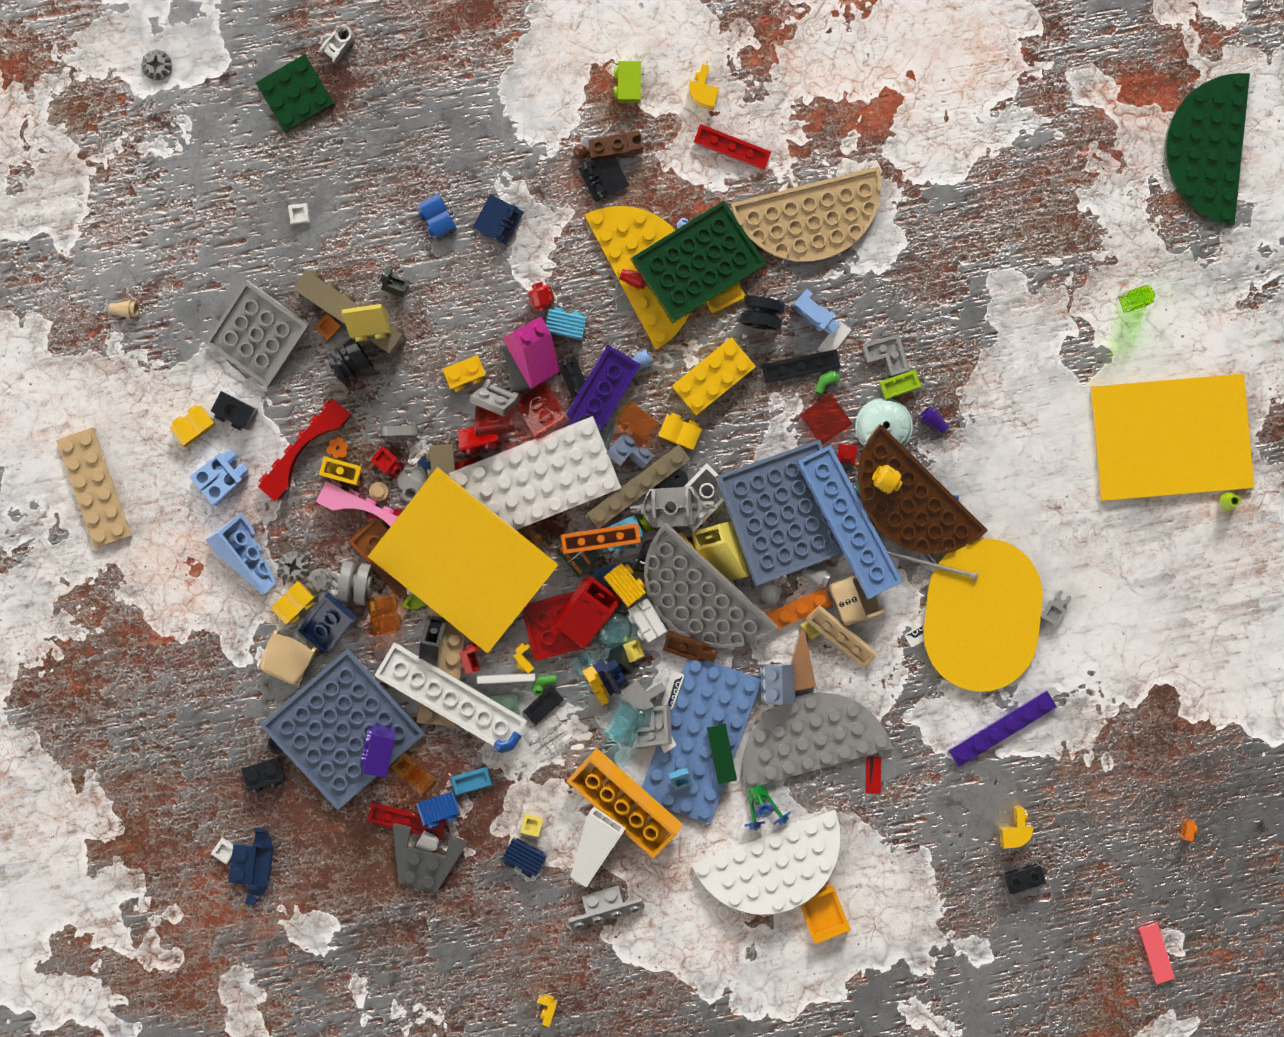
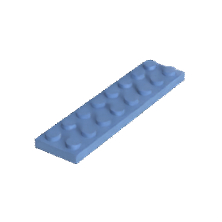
M827 446L797 461L798 468L867 599L903 582L832 446Z

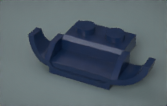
M255 827V841L253 845L233 844L228 882L247 885L248 892L245 904L255 905L270 882L274 847L268 831L264 828Z

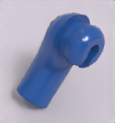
M514 731L509 740L495 741L494 748L499 753L512 751L522 735Z

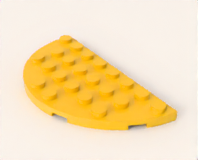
M612 206L585 214V218L618 280L622 269L637 271L630 260L631 257L675 231L662 218L635 207ZM619 280L654 349L661 348L680 331L690 313L672 324L647 284L644 290H638Z

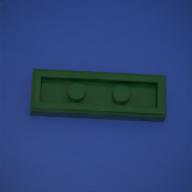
M726 723L707 727L718 784L737 781Z

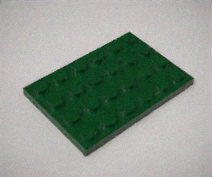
M725 201L720 202L630 259L672 324L766 265Z

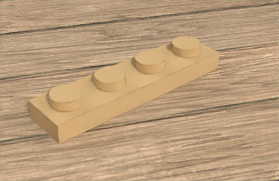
M820 605L807 616L806 621L863 668L877 657L875 650Z

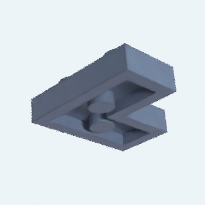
M625 431L606 452L620 466L629 457L643 469L654 456L649 449L641 445Z

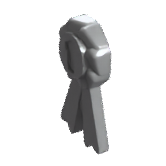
M323 568L313 570L308 578L310 588L319 592V602L327 592L336 598L330 589L333 582L330 572Z

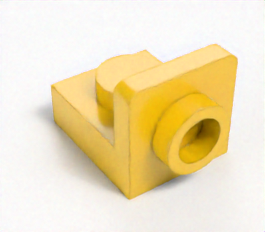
M539 995L537 1003L547 1006V1008L543 1007L541 1012L542 1025L550 1027L557 1001L550 995Z

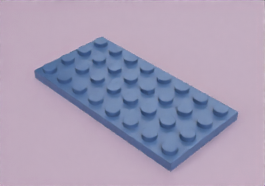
M687 659L682 673L684 679L673 709H670L671 735L676 746L666 753L663 752L661 746L655 748L641 788L664 808L711 824L725 783L718 784L707 727L726 723L732 757L734 759L761 684V679L706 659L699 662ZM687 767L693 785L675 791L669 773Z

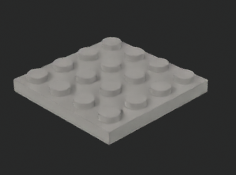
M245 280L205 343L268 388L310 325L252 282Z

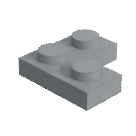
M899 334L862 344L866 363L885 358L890 376L910 371Z
M664 705L650 708V727L634 729V748L636 749L672 744L670 706Z

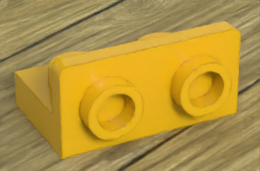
M478 355L442 369L450 390H455V392L466 389L465 385L479 384L484 381L483 378L487 377Z

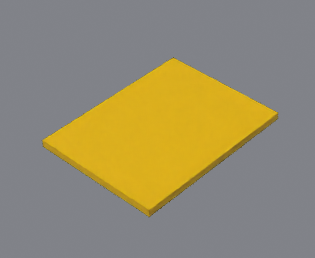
M1244 374L1090 387L1101 501L1254 488Z
M438 467L368 555L373 562L487 654L558 566L554 560Z

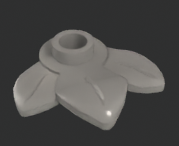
M422 467L415 469L410 475L400 472L398 476V486L403 490L402 498L407 503L413 499L408 496L409 491H414L416 495L426 482V473Z

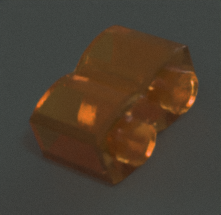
M394 593L367 598L368 612L371 617V629L374 636L401 631L402 620L397 613L398 600Z

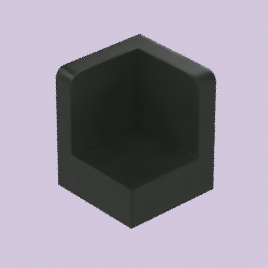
M623 645L610 649L607 663L615 659L621 668V671L616 674L620 672L624 676L632 674L635 661L629 662Z

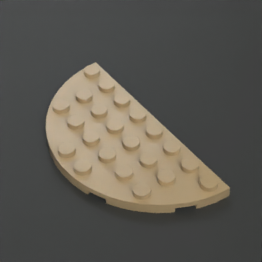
M878 166L731 203V209L739 225L742 226L750 240L765 252L793 262L825 260L850 248L870 226L879 206L881 192L880 169Z

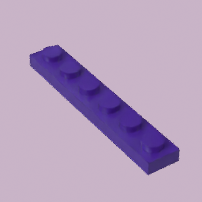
M1045 690L953 746L948 751L957 766L960 767L1057 708L1048 691Z

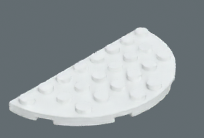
M832 810L692 864V867L704 887L720 902L735 910L757 915H774L791 911L812 899L824 887L834 871L840 851V827L836 811Z

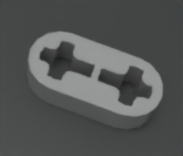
M418 425L382 427V437L418 435Z

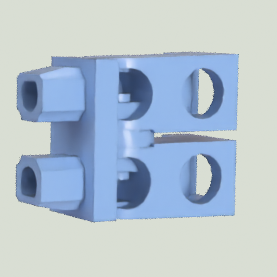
M806 289L791 308L809 323L817 326V331L821 332L824 330L829 335L834 334L841 325L833 318L836 314L832 311L828 312L827 308L817 305L810 299L812 293Z
M232 449L223 454L219 453L189 476L214 506H217L223 498L244 482L243 478L250 471L244 463H241L237 468L231 465L238 458Z

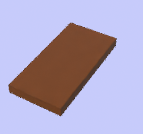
M376 516L348 543L368 564L372 565V569L401 598L407 593V588L368 557L389 530Z

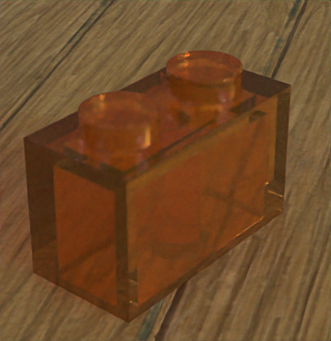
M631 400L626 403L615 417L618 420L616 424L624 431L628 428L633 432L631 436L638 442L642 440L646 442L660 425L659 422Z

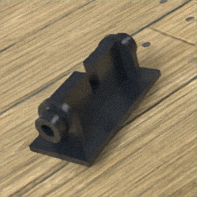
M573 356L563 359L558 363V366L571 397L575 398L582 388L585 379L576 357Z

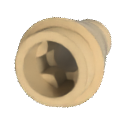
M133 300L110 303L109 305L110 315L130 319L139 315V304Z

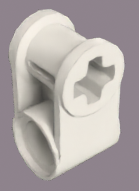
M346 25L338 26L321 45L320 52H325L332 58V62L337 63L354 42V33ZM343 32H349L347 39H340V35Z

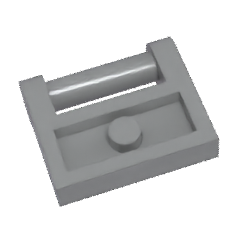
M486 380L483 386L470 396V403L504 416L518 404L521 395L494 386L492 382Z

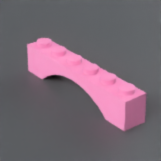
M334 480L331 483L326 481L316 500L317 503L333 511L343 509L368 511L383 519L390 527L398 518V516L393 514L394 510L386 506L382 509L376 506V501L368 497L364 500L359 497L360 493L352 489L346 491L342 489V484Z

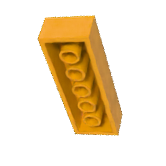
M595 748L567 780L574 789L598 810L625 827L624 833L653 859L678 834L683 825L598 748Z

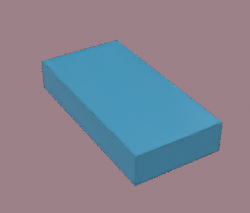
M488 766L450 777L455 796L493 785Z

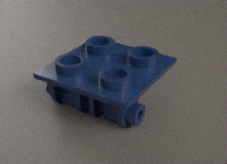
M490 194L472 228L507 245L524 211Z

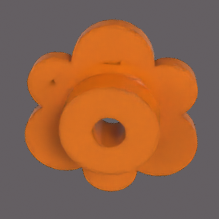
M337 437L335 440L331 439L329 441L326 451L335 459L339 458V456L345 457L348 444L344 442L342 437Z

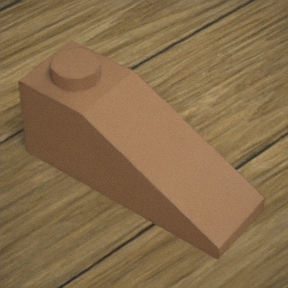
M804 629L799 630L790 663L794 664L795 691L816 687Z

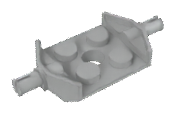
M693 487L649 489L643 504L630 505V509H637L630 510V513L644 514L651 528L662 527L665 523L670 527L694 526L703 509H715V506H707L715 504V501H701ZM669 502H673L676 505V510L673 513H669L666 509V505Z

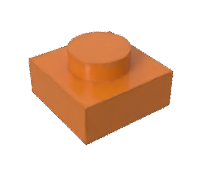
M326 314L314 326L328 341L342 328L329 314Z
M1183 819L1182 839L1193 841L1197 835L1196 822Z

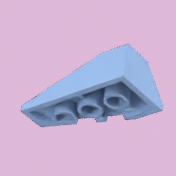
M239 513L206 539V542L224 562L264 595L276 584L268 562L264 561L260 552L262 548L260 544L257 545L253 527L243 514Z

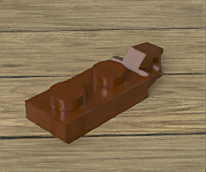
M668 631L663 651L698 662L705 661V659L714 662L718 650L710 648L705 642Z

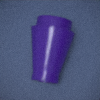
M931 406L926 408L920 416L924 424L939 431L941 434L949 427L936 408Z

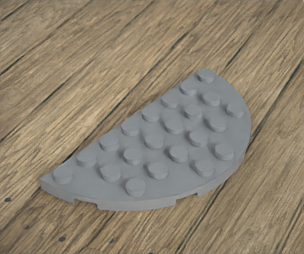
M667 523L659 529L650 544L646 556L644 579L647 594L654 605L656 613L673 631L680 635L705 642L709 647L734 648L745 646V644L755 640L759 641L777 629L778 625Z
M827 692L795 695V703L777 704L765 713L753 728L744 749L742 765L745 790L757 785L768 784L892 749L893 746L880 721L857 701L840 694Z

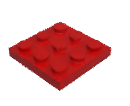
M574 591L528 603L522 610L535 661L583 649L554 627ZM590 642L586 645L585 648L591 647Z

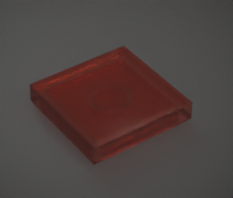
M832 393L799 414L816 440L820 439L822 445L853 424Z

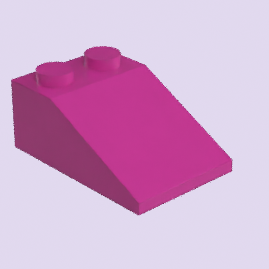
M541 316L502 338L530 389L560 372L551 333Z

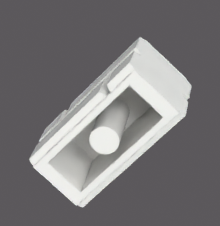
M648 598L628 609L629 614H627V617L632 625L636 623L639 630L636 632L642 641L646 640L648 643L667 632Z

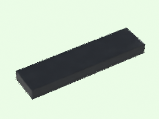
M837 349L762 364L765 384L841 368Z

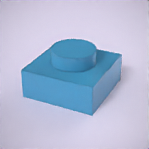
M687 767L669 773L675 791L693 785Z

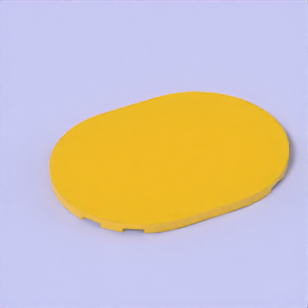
M982 538L970 545L967 543L965 547L957 549V551L946 553L938 562V565L968 573L976 572L978 578L973 580L965 575L935 568L929 580L923 626L925 651L935 670L953 685L978 692L1003 688L1014 682L1026 671L1037 649L1043 602L1041 580L1031 560L1021 550L1007 542Z

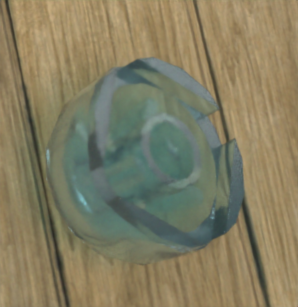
M614 610L595 635L603 646L618 648L630 640L632 624L625 613Z

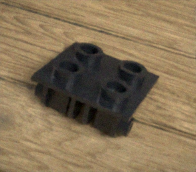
M615 157L598 159L592 162L588 161L583 164L584 166L578 168L595 203L629 186Z

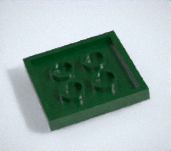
M306 54L255 82L285 133L335 105Z

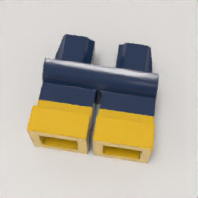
M615 659L607 664L601 660L582 671L602 706L609 702L607 698L614 693L621 694L622 692L619 688L628 683L622 672L616 674L621 671V668Z

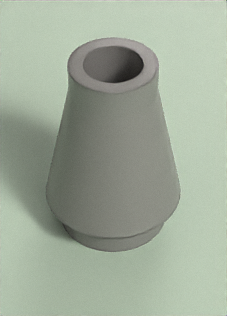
M805 567L801 576L819 588H826L831 574L827 573V570Z

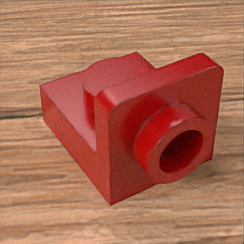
M384 446L370 460L392 479L400 474L405 466L402 461L396 458Z

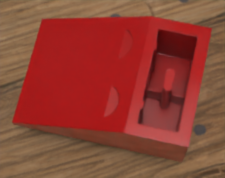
M495 420L457 430L460 451L469 456L479 454V450L483 448L487 451L499 448L498 444L502 443Z
M593 577L581 579L554 627L579 646L585 648L612 615L621 598Z

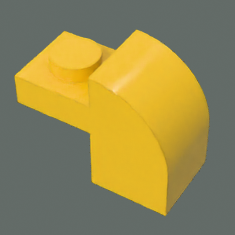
M702 64L701 69L696 70L694 80H697V82L689 81V95L692 101L699 107L714 111L719 88L705 84L709 65Z
M1013 806L1014 826L999 827L1000 844L1003 848L1021 847L1032 837L1033 826L1030 824L1025 825V822H1028V813L1024 811L1022 806Z

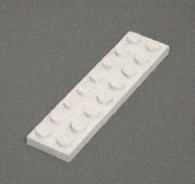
M395 642L374 675L493 746L497 740H509L514 731L520 734L527 722L525 718L426 660L419 659V656Z

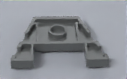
M394 823L393 832L399 884L436 893L464 850L467 840L450 837L447 853L442 855L407 846L411 827Z

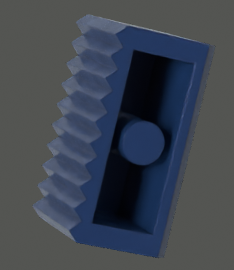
M513 837L502 859L505 860V865L513 869L516 866L522 869V874L531 878L532 875L537 876L547 854Z

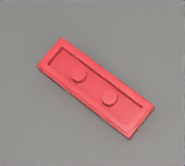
M1155 922L1139 927V933L1155 983L1160 984L1175 979L1158 923Z

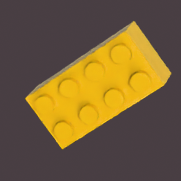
M731 337L674 383L671 388L696 417L754 370L756 366Z

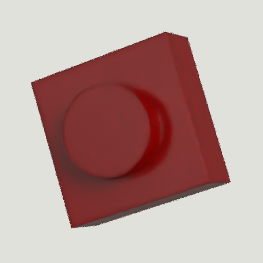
M839 443L837 458L840 463L855 465L858 446Z

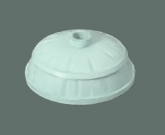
M884 398L874 399L864 405L859 411L855 422L856 435L862 446H865L874 429L879 424L883 426L884 422L889 423V428L886 430L900 444L905 446L912 435L913 429L912 418L905 406L894 399L885 400Z

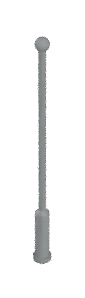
M887 551L889 556L965 575L973 580L978 578L976 572L968 573Z

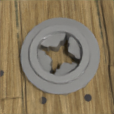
M158 49L149 51L143 56L141 63L142 72L151 80H162L172 70L171 58L167 53ZM157 58L158 62L162 65L158 66L155 71V68L149 64L155 63Z
M291 551L284 554L279 560L278 570L281 577L287 581L297 582L307 575L309 562L302 553ZM296 559V566L301 568V570H294L291 573V568L286 563L292 564Z

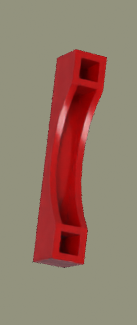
M332 399L325 402L321 408L323 411L309 421L310 426L306 431L303 429L296 438L298 440L294 445L290 444L284 450L285 455L281 460L278 458L271 467L273 469L270 473H265L260 478L258 487L275 502H279L291 488L293 467L303 449L319 436L331 431L341 430L353 416L336 400Z

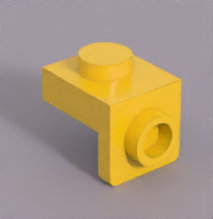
M522 643L514 650L516 654L513 657L518 661L516 666L523 673L526 671L529 674L535 667L523 655V652L531 645L528 643L525 646Z

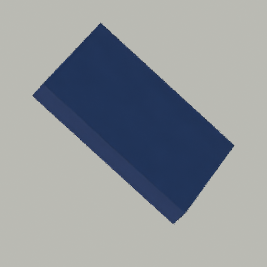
M327 592L298 631L327 656L356 620L357 616Z

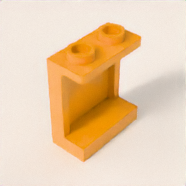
M826 883L812 899L800 906L815 944L851 931L833 884L829 885V883Z

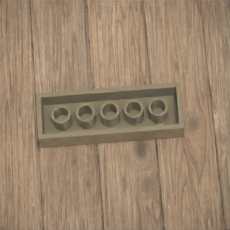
M305 270L293 287V290L343 324H345L341 310L366 306L362 302L359 305L356 304V299L345 291L341 294L339 292L341 289L329 280L327 283L323 282L325 278L314 270L311 272ZM392 323L390 326L391 334H387V338L375 339L374 336L367 337V340L394 357L406 340V337L403 335L404 331Z

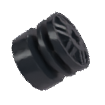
M350 339L343 344L346 351L344 354L337 348L334 349L338 357L337 359H335L332 353L326 355L331 370L337 379L348 389L352 387L349 380L350 377L356 384L359 382L356 373L360 372L366 378L376 371L370 359L355 339Z

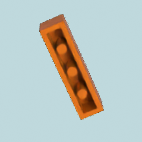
M638 523L561 535L564 554L641 543Z

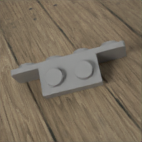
M618 885L582 896L586 914L570 918L568 923L571 929H582L588 924H599L605 919H616L629 912L637 913L645 908L642 898L623 903Z

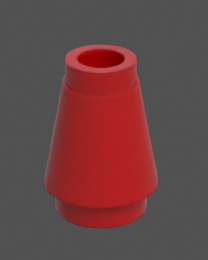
M622 269L619 280L638 290L645 289L646 283L638 271Z

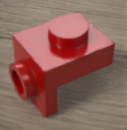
M475 643L464 646L465 650L459 652L463 670H465L466 674L480 670L475 651L481 648L476 646Z

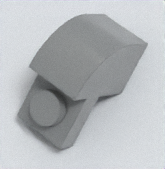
M638 679L621 689L627 701L638 709L654 707L650 699H659L665 695L663 691L666 690L661 682L645 692Z

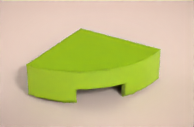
M411 594L408 595L401 607L415 610L423 607L426 603L416 595Z

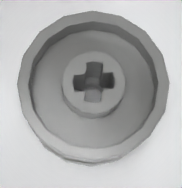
M343 562L337 592V600L339 602L349 604L353 597L355 605L366 606L372 585V565L361 563L357 570L355 562Z

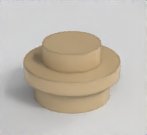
M382 482L373 483L369 489L371 498L376 501L386 499L389 493L388 487Z

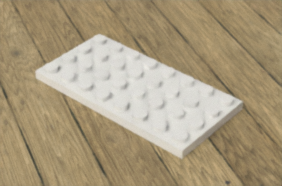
M593 416L449 473V476L515 530L621 488L610 458L606 454L607 450Z

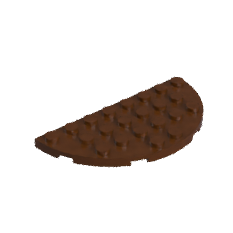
M881 424L874 429L860 457L858 490L868 517L884 537L894 544L913 552L944 554L957 551V549L963 548L967 544L974 543L988 531ZM889 465L901 473L900 481H902V485L898 491L886 494L874 486L872 476L879 466Z

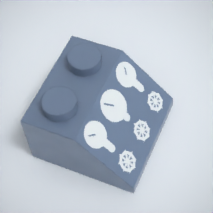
M760 664L761 703L778 705L795 703L794 664Z

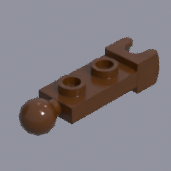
M632 131L623 135L588 140L589 147L583 144L576 145L573 149V155L577 159H584L590 154L591 161L629 154L630 156L643 153L642 144L634 143L641 140L640 131Z

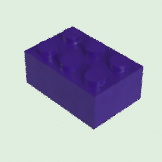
M373 724L372 729L368 728L360 767H363V773L386 778L395 741L396 728Z

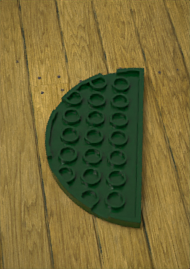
M1234 73L1219 76L1193 90L1178 106L1170 120L1165 137V163L1171 177L1170 180L1177 193L1197 213H1201L1214 222L1230 226L1235 225L1250 73Z

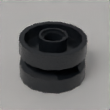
M744 296L742 306L750 311L741 313L740 324L762 330H781L782 319L774 315L784 313L785 303L783 301L762 296Z

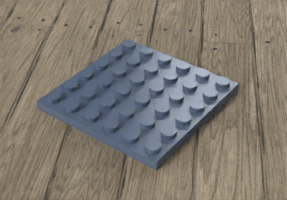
M820 439L715 476L755 586L843 554L796 464L797 461L823 449Z
M348 648L260 724V727L337 810L376 777L375 775L363 773V767H360L368 728L372 729L373 724L396 728L389 765L425 734Z

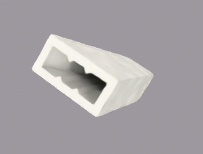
M593 807L586 817L570 877L577 884L587 887L626 828Z

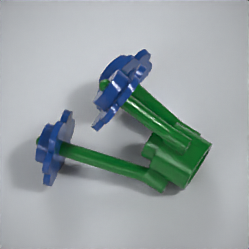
M762 785L754 786L748 790L750 796L747 799L750 805L752 823L745 824V827H750V830L757 831V829L761 828L762 824H765V821L757 822L756 817H768L773 811L779 816V819L773 823L774 825L777 823L780 825L787 823L790 819L788 815L791 812L789 811L787 814L782 815L770 798L767 790H763ZM754 803L755 805L760 804L759 809H754Z

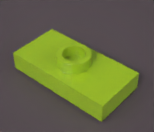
M916 369L879 382L885 400L922 387Z

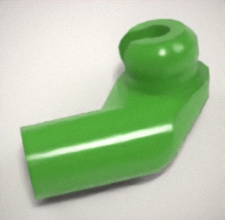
M835 371L821 375L814 391L823 395L828 384H837L840 381V375Z
M556 674L539 676L532 685L533 694L540 696L547 685L557 684Z

